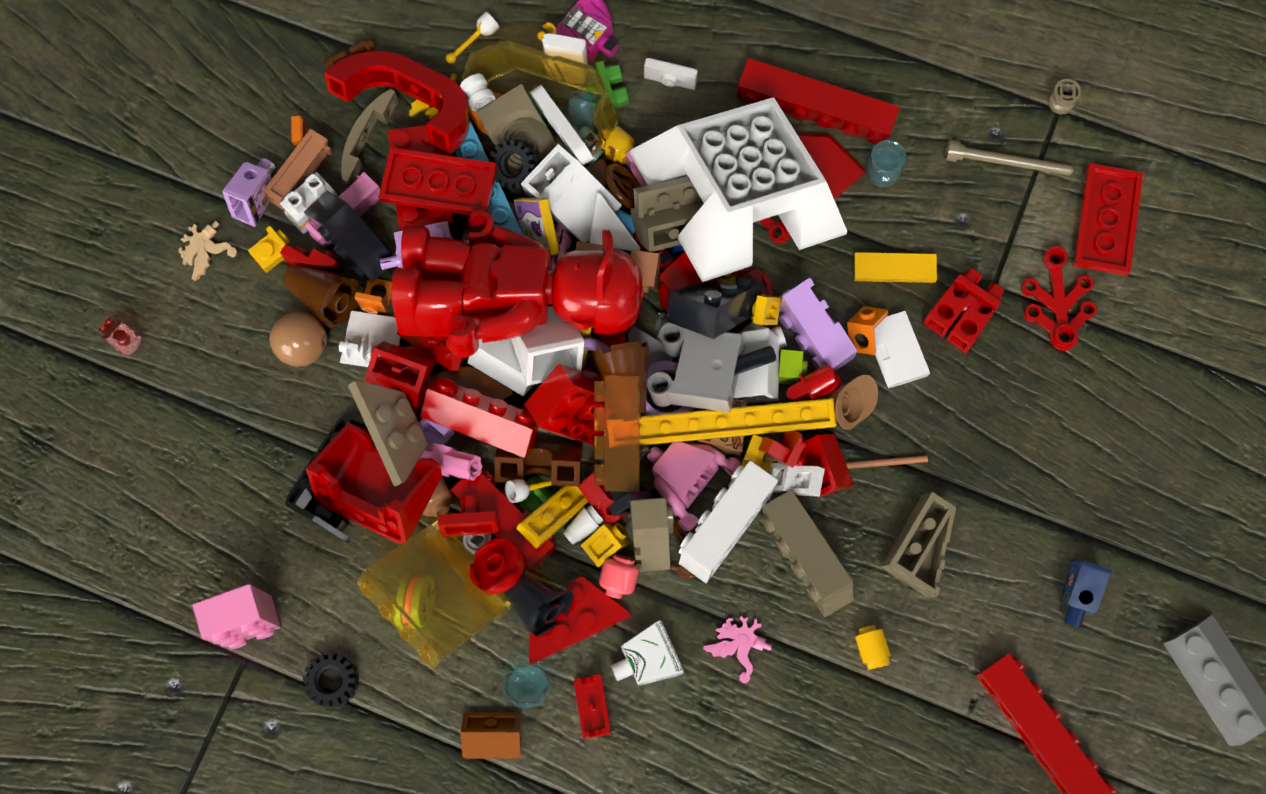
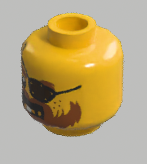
M612 126L609 129L604 127L598 133L603 142L601 147L603 153L601 156L610 164H626L625 154L634 148V139L620 126Z

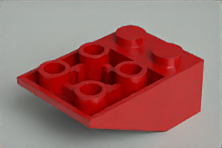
M382 341L373 348L365 382L405 392L418 420L436 359Z
M560 363L524 404L539 428L593 446L608 430V420L619 419L605 388L578 370Z

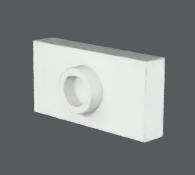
M646 58L644 78L659 81L669 87L680 86L695 90L697 69Z

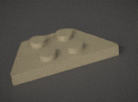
M360 380L350 383L348 387L395 487L406 481L427 447L428 442L405 392Z

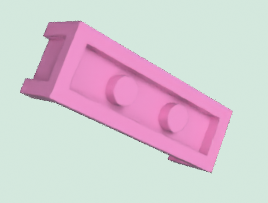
M365 172L360 176L357 175V180L339 196V198L346 201L359 217L379 201L380 188ZM307 220L305 228L310 232V236L321 247L326 249L332 242L326 241L317 231L316 225L312 221Z

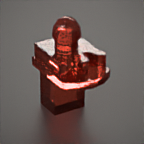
M109 317L99 328L105 334L102 338L124 356L135 352L141 343V337L120 319L115 322Z

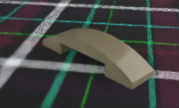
M390 89L377 97L362 112L348 135L341 162L342 180L346 188H349L357 180L356 176H360L364 170L359 156L377 122L380 121L388 125L399 104L394 90Z

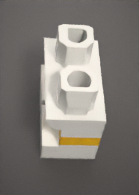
M317 172L311 174L294 192L291 191L280 203L285 210V215L303 234L308 231L305 225L307 224L306 221L310 220L303 212L325 191H329L338 197L334 189Z

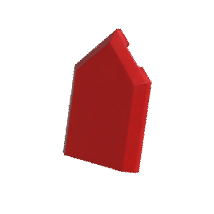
M797 133L825 178L834 200L867 173V170L830 134Z

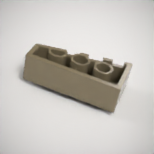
M790 490L763 505L764 517L761 518L763 525L769 533L773 531L777 538L776 544L784 556H788L794 573L799 579L801 578L809 596L816 603L824 618L853 602L852 579L793 491Z

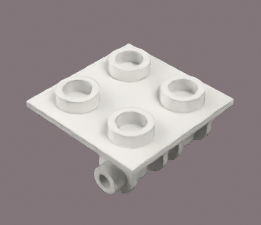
M351 311L345 341H340L339 352H342L340 363L368 367L373 348L382 341L399 346L401 337L397 335L398 329L395 317Z

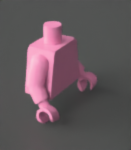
M674 442L666 451L654 446L651 449L652 452L647 456V460L654 464L652 472L655 478V489L662 498H666V504L672 506L674 515H678L680 518L678 521L679 525L685 531L692 530L699 521L693 514H688L685 508H689L719 470L718 465L724 467L731 477L740 466L738 459L733 457L726 459L723 453L710 445L691 442Z

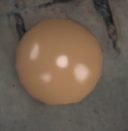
M300 310L288 312L278 318L271 328L269 341L274 355L282 363L294 367H305L320 359L327 347L328 337L323 323L317 317Z

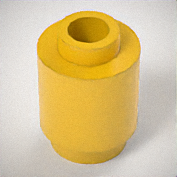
M875 625L859 629L860 635L856 636L855 639L862 662L867 665L868 670L891 664L889 660L891 654L883 629L877 630Z

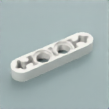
M542 85L530 91L529 93L575 159L582 165L591 161L593 157Z

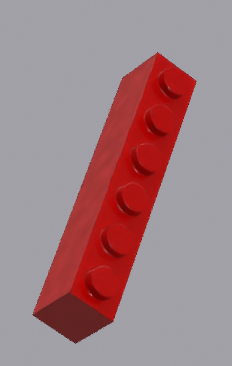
M749 58L737 89V97L741 98L745 103L753 104L774 97L782 111L790 114L797 120L806 119L815 122L822 128H833L840 130L843 134L850 137L858 136L867 139L868 142L875 145L883 144L887 146L900 108L878 99Z
M1009 653L1003 655L975 675L1062 794H1117L1113 785L1108 780L1103 781L1097 770L1099 768L1096 762L1088 754L1085 756L1078 747L1080 741L1071 730L1066 731L1060 722L1062 718L1059 712L1052 705L1048 706L1041 697L1043 691L1039 685L1033 680L1030 682L1023 673L1025 667L1016 656L1012 657Z

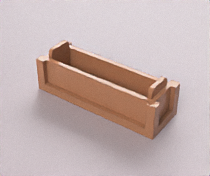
M312 129L307 132L263 190L271 203L284 210L280 205L285 199L284 197L291 191L294 192L311 174H314L327 155L331 156L333 154V149L327 144L329 142L327 138Z

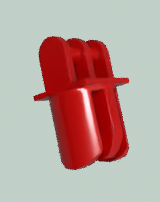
M824 365L807 376L799 374L801 381L788 388L786 394L792 402L820 400L841 386V377L830 366Z

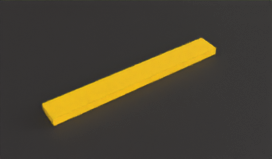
M833 398L731 408V413L704 410L641 416V419L624 421V418L608 420L610 449L634 445H653L836 427Z

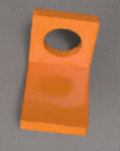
M368 279L365 293L356 292L355 299L361 309L372 314H377L378 312L387 314L392 298V282L376 279L372 282ZM376 286H383L386 289L385 297L371 295L372 289Z
M863 306L847 322L848 337L857 349V353L876 354L875 328L888 316L887 309ZM856 334H863L867 337L869 341L867 347H862L856 342Z

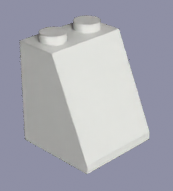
M549 306L548 320L544 325H537L531 332L511 339L526 386L543 383L559 363L581 372L584 339L577 328L563 322L556 315L553 306Z

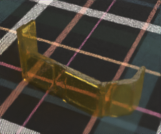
M508 40L505 42L499 41L497 45H489L470 54L462 75L463 80L474 74H483L488 85L489 81L515 69L601 95L592 120L603 141L607 142L611 131L615 130L619 122V117L598 71L590 65L560 56L552 57L546 55L541 50Z

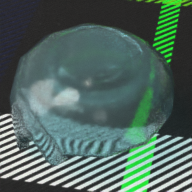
M518 665L514 671L504 677L503 692L507 700L518 708L531 709L540 705L547 697L550 689L549 679L545 672L535 665Z

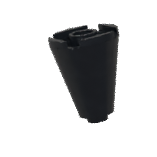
M524 565L523 573L516 584L503 592L528 632L536 637L545 635L559 624L556 618L561 613L566 616L574 599V594L568 587Z

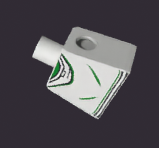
M661 620L622 645L621 648L626 659L610 665L617 682L634 675L638 686L679 676L684 672Z

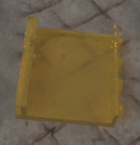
M438 520L407 540L406 543L404 542L365 568L357 582L362 594L371 599L379 608L381 615L396 627L400 636L413 646L418 652L420 659L428 663L433 670L439 666L442 659L495 619L499 621L505 617L512 607L503 592L499 594H486L474 586L470 579L469 566L470 562L473 564L475 557L455 536L442 537L438 527Z

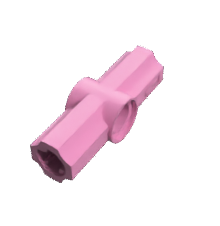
M437 443L428 444L420 458L436 460L441 465L442 476L445 477L452 475L474 481L482 470L481 457L459 452L454 448Z

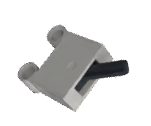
M668 322L661 327L659 336L665 353L672 357L680 356L675 380L672 381L667 373L656 372L649 377L647 388L653 403L660 407L673 404L731 413L739 374L775 362L776 354L772 346L744 354L745 345L742 334L725 332L712 339ZM673 337H679V338H678L676 341H674V342L668 341V340H670V339L673 338ZM660 387H667L663 392H656Z

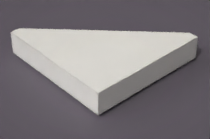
M597 194L589 243L603 245L602 231L609 230L613 236L614 248L640 251L639 245L602 194Z

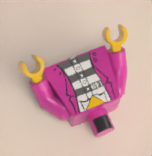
M579 0L557 28L551 23L542 25L548 31V34L585 40L588 61H592L600 51L611 58L619 48V44L610 39L613 35V20L603 0ZM543 31L538 33L540 41H542L543 35H545Z

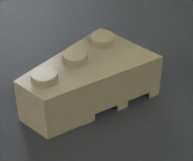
M933 492L922 495L880 567L927 598L939 596V582L941 572L945 566L946 560H944L947 543L950 541L956 507Z
M666 498L630 501L635 560L639 572L670 570L669 534L673 533L674 524L672 506H666Z

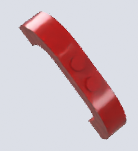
M369 51L348 56L336 62L324 72L328 92L347 102L351 101L365 89L375 86H388L439 110L440 112L427 123L429 142L431 145L449 154H452L468 135L470 124L467 99L464 91L452 79L423 66L421 63L392 52Z

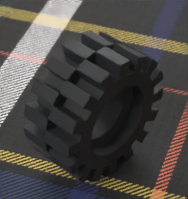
M526 140L502 141V144H497L495 146L497 151H492L490 156L494 157V160H489V162L496 163L498 166L495 182H501L500 186L503 188H523L521 183L542 161V159H537V155L540 154L539 151L533 150L535 146L532 143H527ZM512 154H518L523 159V170L518 175L512 174L508 169V159Z
M328 653V655L322 654L319 655L317 660L313 659L310 662V667H306L305 672L307 673L306 677L303 676V682H305L303 688L308 693V698L313 700L314 703L335 708L341 704L348 703L347 700L354 697L355 694L353 692L359 686L357 684L359 675L356 674L357 669L355 665H352L351 661L347 658L333 653ZM330 669L337 670L342 678L340 687L333 692L325 691L320 683L323 673Z

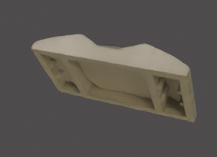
M523 84L518 85L476 111L495 146L502 144V141L526 140L527 143H532L535 146L533 150L539 151L540 154L537 155V159L543 160L558 145ZM512 154L508 159V168L512 174H520L524 166L523 159L518 154ZM521 188L526 198H530L528 195H526L524 189Z

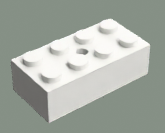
M749 461L745 468L741 465L737 468L731 477L732 481L728 485L729 489L727 490L724 487L715 498V503L712 506L713 511L706 510L697 523L695 535L690 532L680 545L681 549L678 552L681 554L679 564L706 584L761 511L762 506L772 496L778 483L776 478L752 461Z

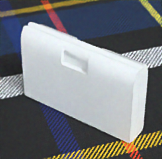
M556 34L543 35L542 42L548 74L550 76L586 82L589 74L586 41Z
M906 311L887 316L875 328V356L887 387L893 388L927 377L930 371Z

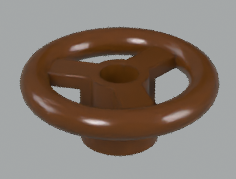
M618 164L607 166L605 169V180L608 185L606 190H609L620 204L630 209L635 208L632 187L634 189L642 187L641 184L625 167ZM613 172L621 174L623 177L627 179V181L625 179L619 178Z

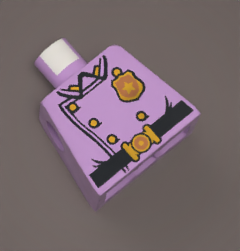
M262 158L257 166L248 162L243 163L222 192L232 218L253 227L257 226L269 203L263 190L272 180L270 175L275 169V165L271 161Z

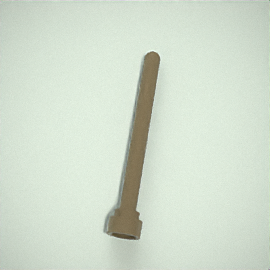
M949 139L945 151L946 161L957 162V160L967 158L1062 175H1072L1074 173L1072 165L967 148L965 144H961V141Z

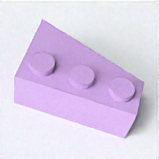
M808 278L783 295L779 320L786 329L791 328L796 335L795 340L799 347L804 351L808 350L813 357L812 363L816 369L828 365L836 372L855 358L857 349L840 323H835L825 309L829 307L826 301H818L811 290V287L815 284L811 278Z

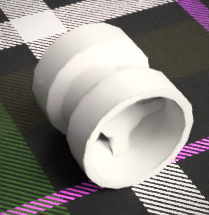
M483 74L471 75L460 84L465 95L469 98L468 104L472 111H478L495 100L492 90L487 88V81Z

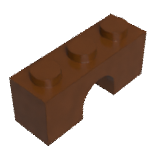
M534 443V446L525 458L497 447L495 454V482L507 483V481L515 479L524 480L527 475L542 473L551 477V485L580 487L583 446Z

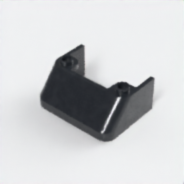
M351 413L342 415L310 463L347 423L357 427H364L368 430L363 418ZM305 468L286 498V507L331 535L348 543L351 538L342 532L349 525V520L318 503L314 497Z

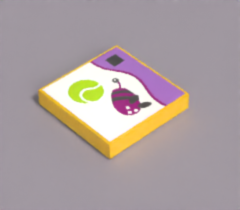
M543 198L515 199L514 204L518 223L523 235L541 242L550 251L551 255L558 254L559 248L549 200Z

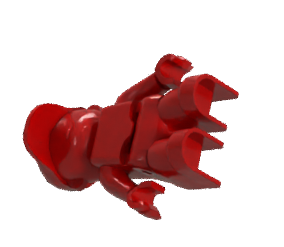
M473 211L468 219L469 227L475 232H469V244L452 238L431 237L429 229L425 226L405 225L401 238L403 267L395 268L391 290L398 333L402 336H448L446 340L447 349L452 351L455 357L466 358L474 355L479 348V339H482V343L504 341L523 336L531 332L537 325H544L548 320L550 304H553L554 312L563 322L580 330L594 328L595 334L604 335L626 331L635 324L640 313L643 300L641 270L638 262L630 254L614 249L613 236L609 230L602 231L603 250H575L567 252L560 257L554 270H552L551 254L545 245L536 239L501 226H496L494 229L493 217L486 211Z

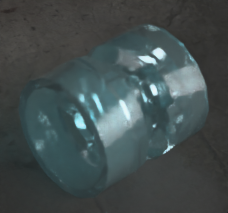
M883 140L874 146L866 168L867 176L873 184L880 187H889L897 182L906 161V152L903 146L892 140Z

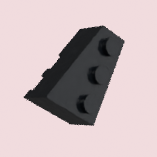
M738 274L669 291L667 322L715 339L753 316L752 308L757 300V295L762 296L763 282L753 279L749 274Z

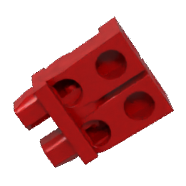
M970 268L963 275L959 274L923 322V325L943 338L960 314L963 315L946 340L966 354L1000 305V298L1004 291L1003 288L995 283H991L986 291L977 286L982 275L973 268Z

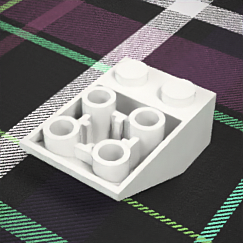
M559 144L521 183L526 195L530 198L548 199L552 217L580 242L588 243L590 241L597 194H602L615 213L622 206L578 160Z

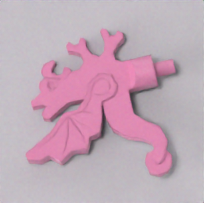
M741 616L740 620L743 622V626L737 628L736 624L732 626L730 623L733 619L728 618L726 623L722 625V628L716 629V632L720 633L717 638H730L733 641L728 642L724 640L717 644L706 645L703 649L706 652H711L713 657L721 656L723 658L727 655L732 656L738 649L737 658L747 670L746 673L740 675V681L747 683L753 671V666L748 659L750 648L753 647L761 651L763 648L771 650L772 645L765 643L766 639L754 634V630L762 626L761 623H757V619L754 620V625L748 628V618L744 619Z

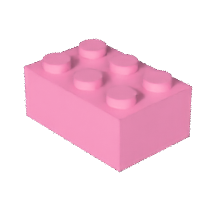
M250 584L192 605L202 639L213 642V644H219L222 647H229V649L240 648L247 644L246 640L257 637L258 640L274 635L273 630L281 628L272 596Z

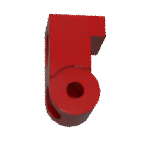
M601 468L593 472L578 487L605 522L614 523L628 516V514L612 515L608 506L614 503V500L602 476Z

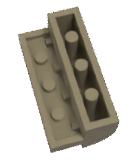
M688 176L634 189L635 208L631 209L632 222L639 241L648 252L681 245L678 235L703 206L704 203Z

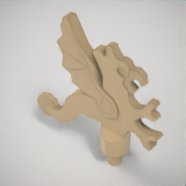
M216 221L211 226L207 225L201 233H198V226L194 224L192 228L188 227L194 233L193 236L189 237L184 234V238H181L183 242L190 241L189 246H185V250L180 247L178 251L183 258L182 264L186 266L188 263L192 266L194 263L192 275L194 281L198 280L201 275H205L206 269L210 266L209 260L211 258L208 252L218 254L228 249V256L233 258L237 255V250L229 243L214 244L211 241L212 237L217 233L215 229L219 223Z

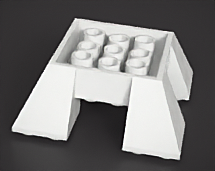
M774 97L677 125L630 150V155L647 185L688 176L704 203L703 206L680 232L678 240L702 282L752 266L753 222L778 215L799 250L846 235L847 233L825 178Z

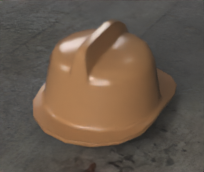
M860 375L828 394L827 399L833 398L835 420L843 429L850 430L873 412L878 400V386L871 376Z

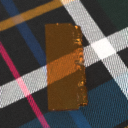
M606 375L605 381H594V402H605V407H594V430L605 431V435L594 436V459H605V464H594V485H605V491L639 492L640 376Z

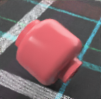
M613 554L612 558L604 561L599 584L602 588L606 589V595L622 599L623 594L628 595L634 592L639 575V568L634 564V559Z

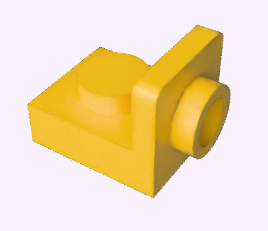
M271 226L266 228L269 234L247 250L266 273L284 260L280 251L285 244L290 243L280 229L275 232Z
M762 294V296L757 295V300L752 308L753 316L751 320H753V323L777 325L782 298Z
M753 434L741 466L745 468L749 461H752L769 473L772 462L763 463L764 453L758 450L764 438Z
M616 522L605 523L580 546L596 566L600 567L606 559L611 558L621 548L628 546L631 540L627 537L628 533L621 524Z

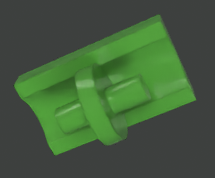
M603 61L596 62V75L599 83L596 84L595 78L588 79L589 86L583 90L584 98L593 99L594 105L601 104L600 97L603 96L608 116L615 115L616 108L629 103L625 87L611 90L610 84L622 82L619 65L605 67Z

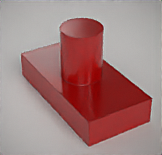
M475 496L461 497L460 513L438 515V527L442 537L500 533V523L496 511L478 512V498Z

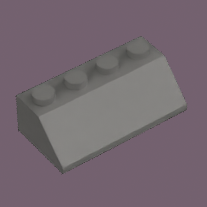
M1213 614L1163 643L1229 746L1242 745L1266 731V695Z

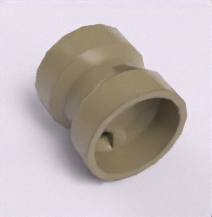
M1072 79L1060 80L1049 96L1048 104L1051 110L1057 114L1071 112L1081 96V87Z

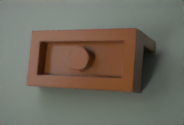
M464 712L460 732L463 758H521L522 712Z

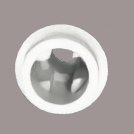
M590 505L588 508L584 507L563 533L574 545L577 541L579 542L595 533L605 521L594 507Z

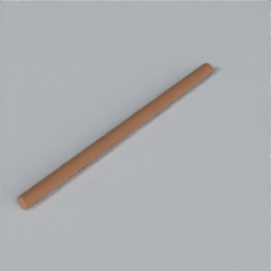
M928 456L845 463L848 469L924 463L928 462Z

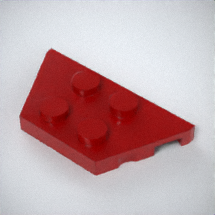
M583 576L565 584L564 586L568 587L574 594L571 608L566 616L561 613L556 618L559 624L547 634L540 637L529 634L530 665L532 666L630 618V613Z

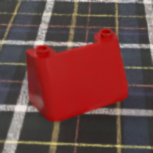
M350 423L343 427L306 468L314 497L319 504L399 544L406 543L413 534L442 478L441 465L436 460L420 458L406 481L394 487L377 448L374 447L369 431L364 427H357Z

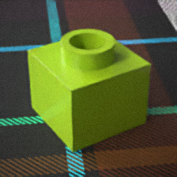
M781 349L779 356V384L794 385L801 380L799 374L806 376L808 361H803V351Z

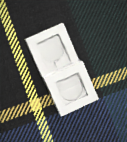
M772 463L769 474L778 480L773 492L784 494L792 490L795 495L819 497L825 469L818 466H794V468L780 463Z

